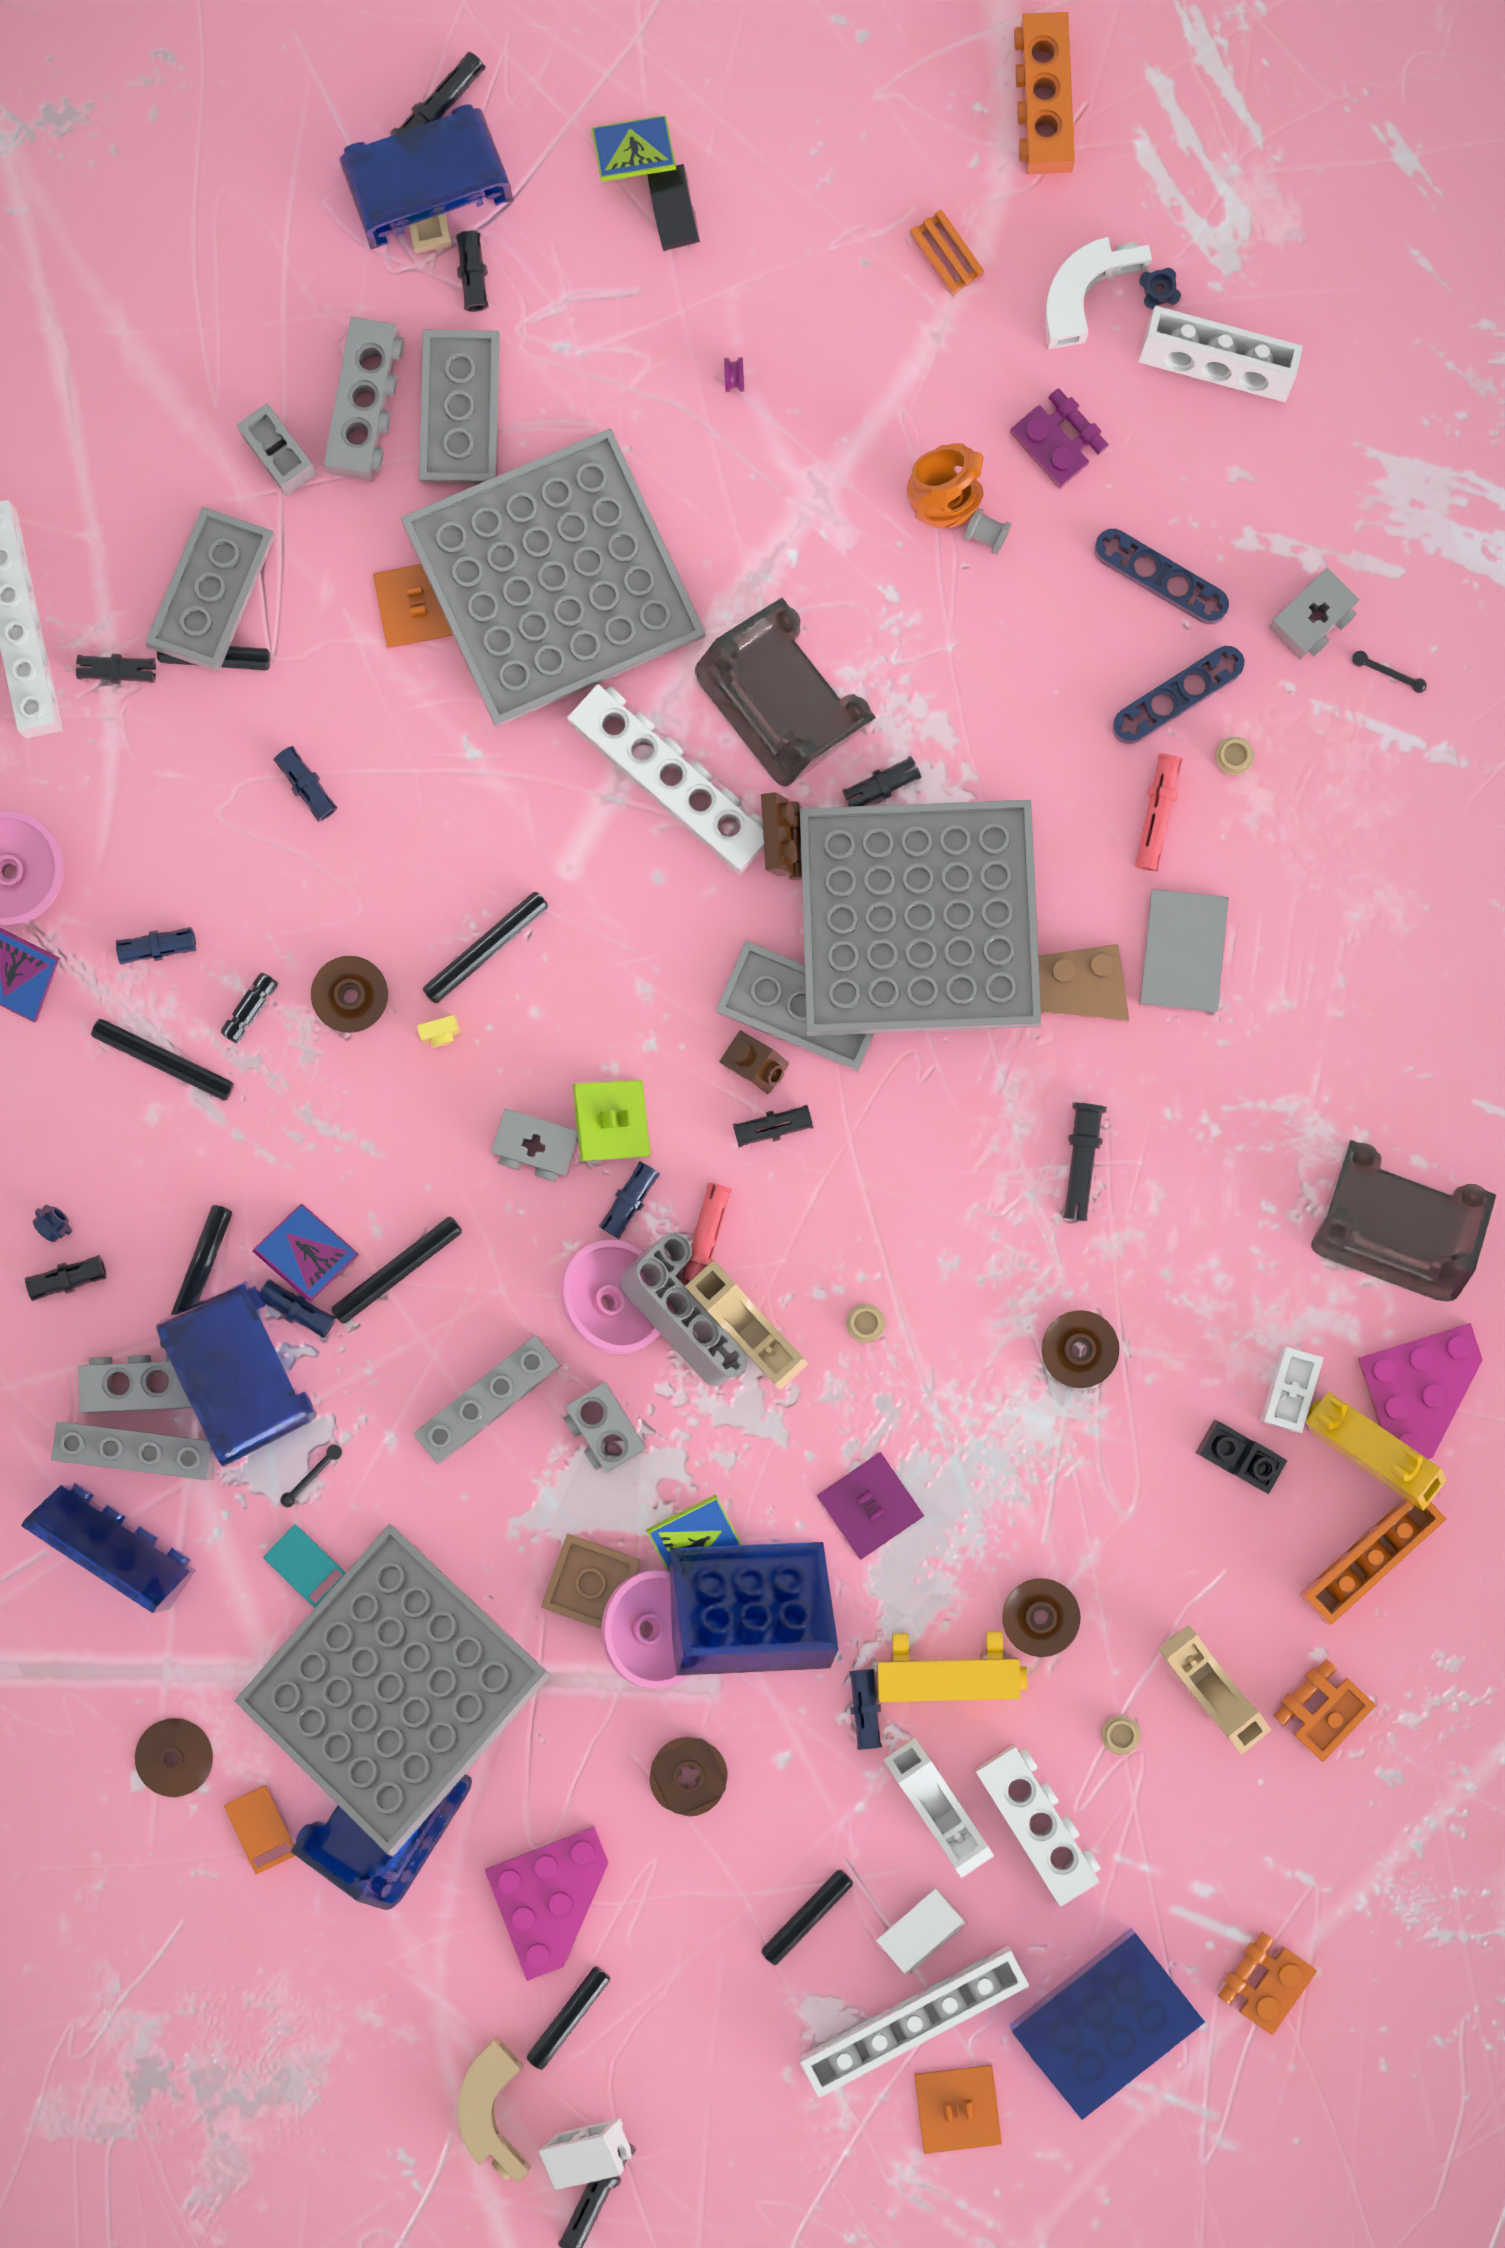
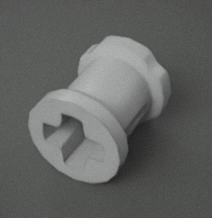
M978 507L967 526L963 539L967 541L971 538L992 548V553L998 555L1009 534L1012 523L1008 521L1004 524L984 515L983 509Z

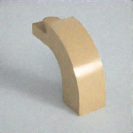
M714 1260L685 1286L779 1390L786 1386L809 1364Z
M1190 1625L1171 1636L1167 1643L1158 1649L1181 1683L1241 1755L1272 1731L1259 1711L1229 1678Z
M496 2035L479 2052L464 2077L458 2097V2123L464 2144L475 2162L480 2165L491 2155L494 2158L491 2164L505 2180L512 2177L518 2184L529 2173L531 2165L500 2132L495 2121L494 2103L499 2091L521 2071L523 2063Z

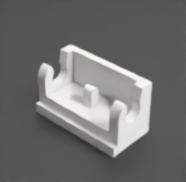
M1281 1347L1260 1418L1261 1423L1302 1433L1323 1357L1290 1347Z
M935 1888L876 1941L900 1970L909 1976L961 1930L967 1922Z
M620 2118L556 2133L539 2150L555 2190L612 2178L623 2173L624 2168L617 2149H619L623 2160L631 2159V2149L623 2132V2123Z

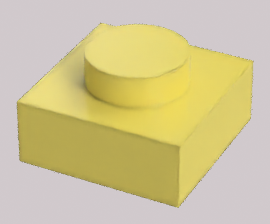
M455 1015L417 1025L421 1041L424 1044L431 1042L432 1048L454 1042V1035L461 1034Z

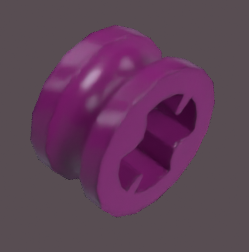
M729 357L724 358L725 392H730L732 388H738L740 392H744L743 357H738L734 362L730 361Z

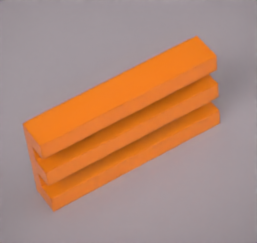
M942 209L937 211L932 218L928 217L920 226L910 229L911 237L952 295L984 274L983 268ZM939 224L971 269V273L968 274L935 227ZM928 231L960 277L959 281H954L924 238V233Z

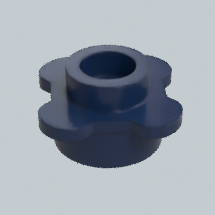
M1167 267L1152 273L1144 272L1140 276L1139 284L1144 287L1146 295L1144 305L1147 308L1154 309L1155 305L1158 306L1164 303L1175 305L1179 302L1181 293L1176 289L1177 275L1172 268ZM1162 285L1164 290L1158 291L1156 287Z
M45 1205L42 1209L37 1208L35 1210L37 1217L33 1220V1225L37 1232L48 1241L56 1242L59 1238H63L65 1234L70 1235L72 1233V1229L68 1224L69 1220L60 1209Z

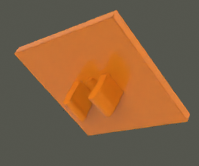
M421 564L373 573L387 649L453 636Z
M992 2064L914 2074L924 2154L1002 2145Z

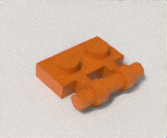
M1325 1659L1317 1669L1311 1668L1305 1675L1307 1680L1293 1695L1288 1693L1281 1701L1283 1705L1273 1715L1283 1726L1294 1716L1301 1720L1303 1724L1293 1735L1321 1762H1324L1376 1707V1704L1346 1677L1335 1688L1328 1679L1337 1671V1668L1328 1659ZM1320 1690L1327 1698L1311 1714L1304 1705Z
M1262 1931L1254 1944L1250 1942L1243 1951L1246 1955L1234 1973L1229 1971L1223 1980L1226 1984L1218 1994V1997L1231 2005L1238 1993L1245 1996L1247 1999L1239 2009V2012L1273 2036L1317 1970L1284 1946L1275 1959L1268 1955L1267 1951L1275 1940ZM1260 1963L1267 1970L1254 1988L1247 1983V1980Z

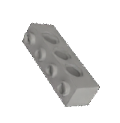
M350 317L323 464L327 474L373 481L374 470H381L384 449L379 448L381 433L387 434L390 424V411H385L388 396L394 397L397 386V374H392L394 360H401L404 347V337H399L396 324ZM369 356H378L382 359L380 366L374 370H367L362 367V364ZM368 392L375 395L374 402L368 407H360L355 404L357 397L362 393ZM362 429L368 432L365 442L361 444L349 442V436L353 431Z
M534 1335L413 1434L435 1462L442 1464L562 1366L541 1339Z
M228 1351L205 1352V1360H190V1353L166 1354V1362H151V1355L127 1356L128 1363L112 1364V1357L89 1358V1365L78 1366L80 1413L241 1406L239 1359H229ZM197 1369H202L208 1377V1383L201 1391L193 1390L189 1384L191 1373ZM157 1371L165 1372L169 1378L167 1389L161 1393H156L150 1385L151 1377ZM123 1372L128 1376L130 1386L126 1393L118 1395L112 1389V1379L116 1374Z
M56 1422L51 1461L212 1480L218 1441L69 1422Z

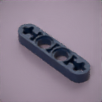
M1107 529L1098 536L1094 550L1097 559L1103 565L1204 624H1216L1225 617L1229 608V600L1226 594L1218 587L1121 530ZM1113 539L1118 540V549L1128 554L1130 547L1136 550L1131 555L1127 567L1121 564L1125 557L1118 552H1114L1111 556L1105 554L1106 546L1102 544L1103 541L1110 543ZM1141 557H1148L1154 561L1156 571L1149 577L1140 576L1134 569L1135 561ZM1176 576L1184 578L1189 585L1188 592L1183 596L1172 595L1167 588V582L1170 578ZM1196 586L1202 589L1198 597L1205 601H1209L1212 597L1218 600L1217 607L1221 610L1220 612L1213 610L1210 615L1204 612L1205 605L1195 599L1193 606L1187 604L1193 596Z
M1233 646L1217 648L1117 713L1112 724L1114 736L1124 744L1137 743L1229 685L1243 671L1245 659L1242 653ZM1223 655L1225 659L1233 657L1236 661L1232 667L1234 672L1230 673L1227 669H1224L1217 673L1214 679L1219 683L1214 685L1209 672L1220 664L1219 656ZM1207 664V665H1208L1209 672H1208L1206 669H1204L1202 666H1204V665ZM1187 676H1200L1205 682V690L1198 695L1189 694L1184 688V679ZM1165 695L1169 697L1173 703L1172 712L1167 715L1156 714L1151 706V702L1156 696ZM1143 705L1147 717L1155 724L1149 726L1148 720L1145 719L1138 724L1136 728L1137 734L1133 735L1130 731L1123 733L1121 731V727L1124 724L1123 718L1127 717L1130 721L1135 720L1142 714L1138 707Z

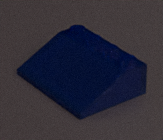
M74 1483L72 1487L60 1485L20 1525L152 1614L171 1609L196 1571L188 1565L191 1559L174 1547H171L168 1552L156 1544L159 1539L158 1536L140 1525L137 1530L133 1529L123 1522L127 1517L125 1514L109 1504L103 1509L91 1501L94 1494L78 1483Z
M823 1542L670 1548L672 1642L677 1676L831 1668L839 1648Z
M1131 1927L1011 2022L1009 2028L1080 2119L1083 2120L1203 2025L1205 2021Z

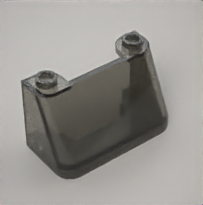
M781 597L716 638L696 664L695 675L702 689L777 784L787 787L866 729L876 717L872 713L869 704L863 698L855 694H848L841 699L837 696L795 642L801 631V620L798 613Z
M1350 1139L1311 1242L1312 1250L1325 1259L1431 1299L1443 1302L1454 1301L1458 1298L1476 1270L1497 1194L1486 1191L1477 1184H1466L1457 1187L1452 1195L1443 1193L1380 1169L1382 1163L1380 1153L1370 1144L1359 1143Z

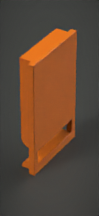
M267 1785L223 1805L255 1875L298 1855ZM289 1843L292 1851L259 1867L256 1866L254 1858L280 1845Z

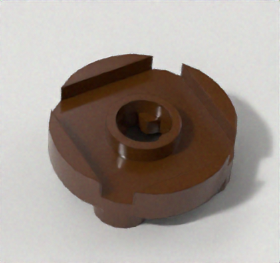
M686 1736L668 1742L659 1750L652 1762L649 1780L653 1795L661 1806L675 1814L691 1817L706 1813L718 1804L726 1790L728 1770L722 1754L715 1746L703 1738ZM688 1765L691 1770L698 1769L700 1775L695 1778L696 1785L694 1787H690L687 1782L680 1784L677 1777L682 1775L681 1767Z

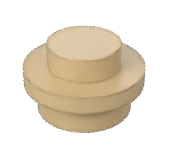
M1230 737L1223 740L1215 752V761L1218 768L1223 773L1231 776L1244 774L1249 770L1254 760V752L1251 745L1239 737Z
M858 1305L848 1314L846 1320L847 1330L851 1337L859 1342H873L884 1331V1315L874 1305Z
M1117 1715L1105 1722L1101 1731V1738L1104 1746L1110 1752L1117 1755H1126L1134 1751L1139 1745L1141 1732L1138 1724L1128 1716Z

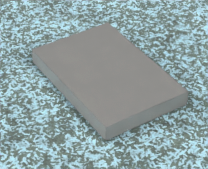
M1157 889L1151 890L1140 1005L1217 1013L1229 897Z

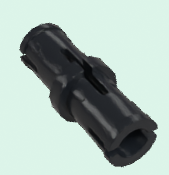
M472 230L463 231L456 235L460 266L457 267V276L459 279H462L464 310L479 312L489 307L485 287V276H487L488 271L487 265L483 263L481 234L478 231Z
M112 654L111 657L77 656L76 664L83 667H92L76 668V677L79 680L103 679L110 680L112 684H120L121 680L155 683L156 673H153V671H140L141 669L156 670L155 658H122L121 654Z
M909 756L907 759L882 772L877 769L872 772V777L847 789H843L842 793L845 800L858 794L862 795L849 801L848 806H865L882 796L884 799L892 796V791L921 779L918 768L902 774V772L916 765L913 758Z
M807 1104L775 1114L773 1110L765 1112L766 1116L733 1124L739 1148L771 1138L775 1142L781 1140L780 1136L814 1128Z
M97 1255L69 1265L64 1262L58 1264L56 1269L25 1277V1284L31 1301H36L37 1299L63 1291L66 1294L75 1292L76 1287L107 1279V1272L101 1256Z

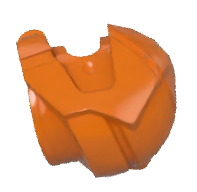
M964 443L940 445L935 450L929 451L918 458L913 465L912 474L907 484V497L911 508L915 512V519L942 529L959 527L968 521L977 511L984 496L983 486L976 480L981 476L983 455L966 447ZM956 466L962 467L959 473L955 471Z

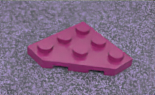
M1468 1323L1359 1357L1358 1361L1379 1426L1427 1459H1431L1434 1457L1483 1359L1472 1325Z
M595 1826L485 1869L486 1876L527 1981L562 1968L565 1965L609 1864Z

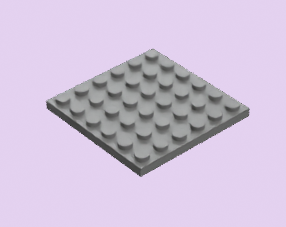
M611 428L401 517V523L495 728L705 638L706 633Z
M1031 799L800 809L807 1036L1041 1027Z
M389 1523L234 1701L387 1854L394 1856L547 1681L551 1674L410 1540Z

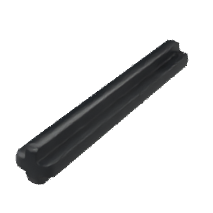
M536 891L531 893L423 987V992L433 1003L440 1002L548 908L546 900Z
M98 1019L92 1028L91 1036L223 1101H226L233 1091L234 1083L104 1019Z
M213 1205L210 1209L160 1341V1346L166 1350L179 1352L182 1348L232 1216V1211L228 1208Z
M451 1216L444 1219L332 1306L331 1310L334 1316L343 1324L350 1321L462 1233L460 1225Z

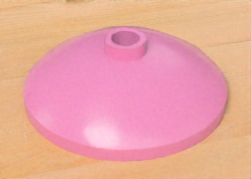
M5 810L0 811V926H15L35 919L53 903L62 885L64 861L56 838L46 826L27 814ZM8 866H15L17 869L16 875L11 879L5 878V869Z
M608 1239L596 1241L578 1251L568 1262L564 1270L560 1288L564 1314L576 1334L587 1344L600 1351L620 1355L634 1353L643 1349L661 1334L621 1289V1275L643 1252L639 1247L621 1240ZM640 1272L641 1279L648 1285L647 1278ZM601 1298L608 1303V1309L602 1306ZM666 1301L667 1307L670 1310V1303Z
M661 1570L643 1571L623 1581L610 1596L603 1613L601 1625L604 1651L614 1670L629 1683L649 1689L668 1688L686 1679L700 1663L706 1650L709 1634L706 1608L696 1589L679 1575ZM641 1623H644L646 1627L644 1635H641L639 1631Z

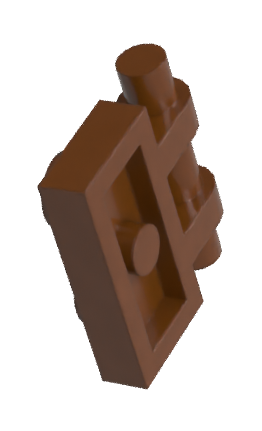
M776 792L761 794L765 870L779 877L789 875L790 880L802 879L800 803L797 801L789 802L788 798Z

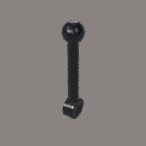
M1357 651L1352 656V663L1356 667L1368 666L1412 686L1416 693H1423L1427 689V683L1424 679H1413L1368 659L1364 651Z
M330 1445L326 1451L327 1455L291 1492L282 1494L280 1498L282 1506L286 1508L292 1507L295 1504V1498L332 1460H338L342 1456L341 1447Z

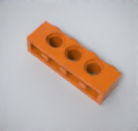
M1068 12L1022 14L1021 26L1014 27L1015 51L1021 50L1022 64H1016V88L1023 87L1024 101L1017 102L1018 125H1025V138L1019 139V161L1026 162L1027 174L1072 173L1075 163ZM1043 50L1048 52L1052 59L1044 63L1038 62L1032 54ZM1045 87L1051 90L1054 96L1050 99L1042 100L1034 94V91ZM1046 124L1055 130V134L1050 137H1043L1036 132L1035 128Z
M1403 1498L1299 1595L1325 1624L1332 1625L1444 1523L1447 1518L1432 1502L1422 1511Z

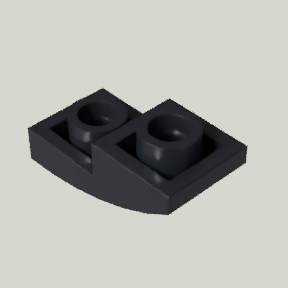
M684 164L676 165V170L647 174L663 251L700 242L696 212L691 201L688 176Z
M1215 1419L1195 1452L1197 1455L1267 1494L1271 1492L1288 1461Z

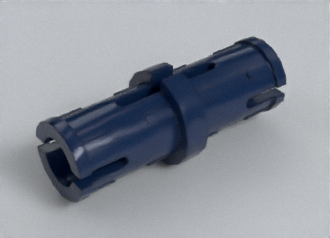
M294 746L284 749L273 759L291 783L292 792L295 796L302 798L318 822L325 820L338 809L319 783L320 777L316 772L310 771Z
M193 927L162 933L154 930L149 931V935L116 940L115 942L120 965L153 958L156 962L163 960L164 956L197 951Z
M639 1161L623 1189H618L615 1193L617 1198L599 1224V1227L620 1239L636 1211H641L644 1207L642 1202L660 1176V1173Z
M271 1279L266 1281L258 1295L257 1301L286 1316V1321L291 1324L296 1322L323 1339L328 1335L335 1323V1316L309 1303L301 1294L297 1296L284 1289Z
M874 1669L849 1671L853 1696V1706L850 1707V1715L855 1716L857 1750L882 1747L878 1712L882 1711L881 1704H877Z

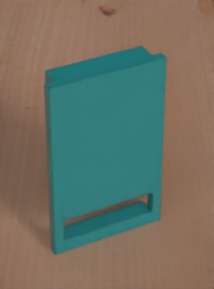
M294 1524L262 1557L314 1608L318 1606L346 1574L297 1524ZM337 1569L342 1576L315 1603L309 1596Z

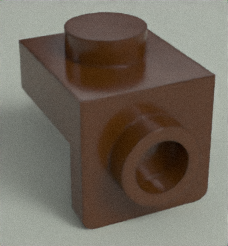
M739 1030L719 1061L724 1067L753 1083L766 1094H769L774 1086L782 1080L784 1071L789 1064L774 1049Z

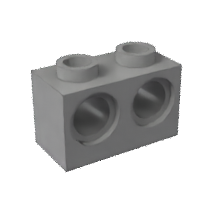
M268 403L236 425L246 443L286 497L317 476L310 460Z
M606 1382L565 1406L569 1414L563 1418L575 1437L582 1434L589 1448L584 1450L595 1470L602 1467L606 1473H609L647 1449ZM589 1402L599 1403L604 1411L602 1420L594 1425L586 1423L582 1418V1409ZM609 1435H617L624 1442V1450L616 1458L608 1457L602 1449V1443Z

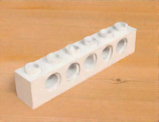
M9 500L0 501V649L17 731L27 739L63 731L18 512Z
M597 684L567 717L569 725L735 872L741 875L764 850L762 819L755 813H752L750 816L746 815L738 807L741 801L727 788L724 787L719 791L709 782L713 778L712 775L700 764L695 762L691 766L681 757L684 751L673 740L666 737L662 741L652 732L655 725L639 711L635 715L623 706L627 701L615 689L609 686L605 690ZM611 718H619L625 723L624 730L618 735H610L604 731L605 723ZM640 743L651 745L654 749L653 755L644 761L636 759L632 755L636 745ZM669 768L678 769L683 775L681 782L675 786H668L661 781L662 773ZM699 793L708 795L712 801L710 807L705 811L692 809L689 803L694 795ZM725 819H734L739 823L740 830L736 835L726 837L719 832V824Z
M1009 1945L800 2055V2063L818 2098L1018 1993L1029 1987V1984Z

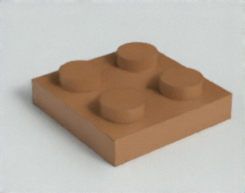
M567 1533L541 1608L601 1629L603 1613L610 1596L623 1581L636 1574L641 1559Z

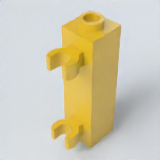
M1328 1391L1323 1399L1316 1400L1309 1408L1305 1423L1312 1435L1420 1510H1425L1446 1483L1447 1479L1439 1466Z
M986 1631L987 1658L909 1660L908 1633H892L893 1660L877 1661L879 1702L1020 1699V1690H1027V1667L1020 1666L1018 1658H1003L1002 1631Z

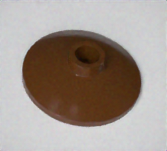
M342 956L329 961L318 971L311 987V1002L319 1019L328 1027L344 1033L360 1032L374 1025L383 1015L388 1002V986L381 971L370 961L357 956ZM355 989L358 992V998L355 1002L348 1003L345 1001L344 994L347 990Z
M1084 1310L1067 1312L1056 1318L1047 1328L1041 1346L1043 1362L1048 1372L1060 1383L1073 1388H1088L1103 1382L1116 1367L1120 1351L1117 1334L1110 1323L1102 1316ZM1076 1342H1082L1087 1348L1086 1354L1083 1357H1077L1072 1352V1347Z
M1037 1578L1023 1582L1009 1594L1003 1607L1002 1622L1008 1639L1017 1649L1031 1656L1048 1657L1062 1652L1074 1641L1079 1631L1081 1615L1078 1602L1068 1588L1051 1579ZM1040 1609L1045 1610L1048 1614L1047 1621L1041 1625L1036 1624L1033 1620L1034 1613Z
M169 1718L153 1724L142 1734L136 1746L135 1766L140 1779L150 1790L162 1796L180 1797L190 1794L206 1781L212 1769L213 1750L209 1738L199 1726L185 1719ZM169 1751L175 1752L179 1757V1761L175 1766H170L165 1761V1756Z

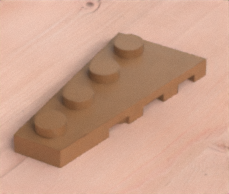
M1118 944L1038 956L1041 1013L1129 1021Z

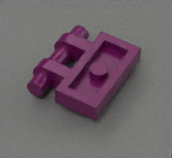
M1058 388L1048 397L1057 408L1056 411L1049 416L1039 404L1010 429V433L1054 484L1061 489L1089 465V460L1081 452L1084 448L1090 445L1097 455H1100L1108 448L1109 444L1100 435L1102 430L1096 423L1091 424L1078 410L1080 405L1074 398H1068ZM1066 419L1080 434L1073 441L1059 427Z

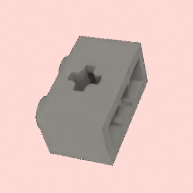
M1327 567L1272 620L1268 628L1300 660L1308 652L1314 657L1329 643L1330 640L1326 635L1335 626L1342 630L1357 615L1353 608L1360 599ZM1320 610L1324 616L1321 620L1313 623L1309 617L1312 613Z
M505 1108L491 1153L499 1157L497 1164L519 1170L521 1164L536 1168L535 1176L556 1182L558 1176L564 1178L568 1176L578 1145V1133L576 1130ZM535 1137H540V1143L545 1147L544 1153L536 1152L534 1157H530V1151L524 1147L526 1141L533 1142Z

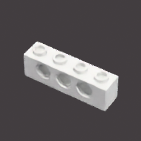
M1155 305L1145 333L1138 363L1286 403L1297 376L1303 346Z
M1013 1744L974 1770L1058 1905L1062 1907L1098 1884L1100 1881L1095 1873L1101 1870L1090 1850L1087 1849L1082 1853L1074 1841L1080 1834L1068 1815L1061 1819L1054 1809L1053 1805L1059 1801L1048 1783L1045 1782L1039 1785L1032 1774L1038 1767L1027 1749L1025 1748L1019 1752ZM1016 1779H1024L1030 1785L1028 1796L1022 1800L1012 1799L1008 1793L1009 1785ZM1037 1813H1046L1051 1819L1049 1829L1041 1834L1031 1831L1029 1822L1032 1816ZM1060 1846L1069 1848L1072 1853L1071 1861L1064 1867H1056L1050 1860L1052 1851Z

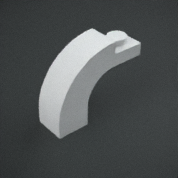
M1109 237L1083 246L1064 262L1053 279L1045 307L1044 328L1048 350L1086 343L1088 328L1083 306L1085 295L1096 283L1106 278L1149 270L1152 261L1149 245L1139 246L1136 242L1126 243L1118 246L1116 251L1111 252Z
M916 1738L883 1759L961 1878L994 1856Z

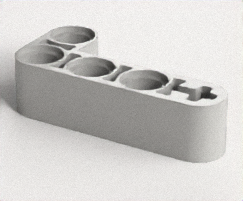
M676 1232L669 1233L648 1246L623 1272L620 1279L621 1289L703 1381L712 1386H720L743 1373L747 1363L746 1356L740 1346L675 1276L690 1260L692 1248L688 1239L682 1234ZM664 1248L669 1251L672 1260L667 1258ZM640 1272L647 1278L648 1285L641 1279ZM666 1301L672 1305L674 1314L668 1309ZM693 1330L699 1335L700 1342L693 1336Z

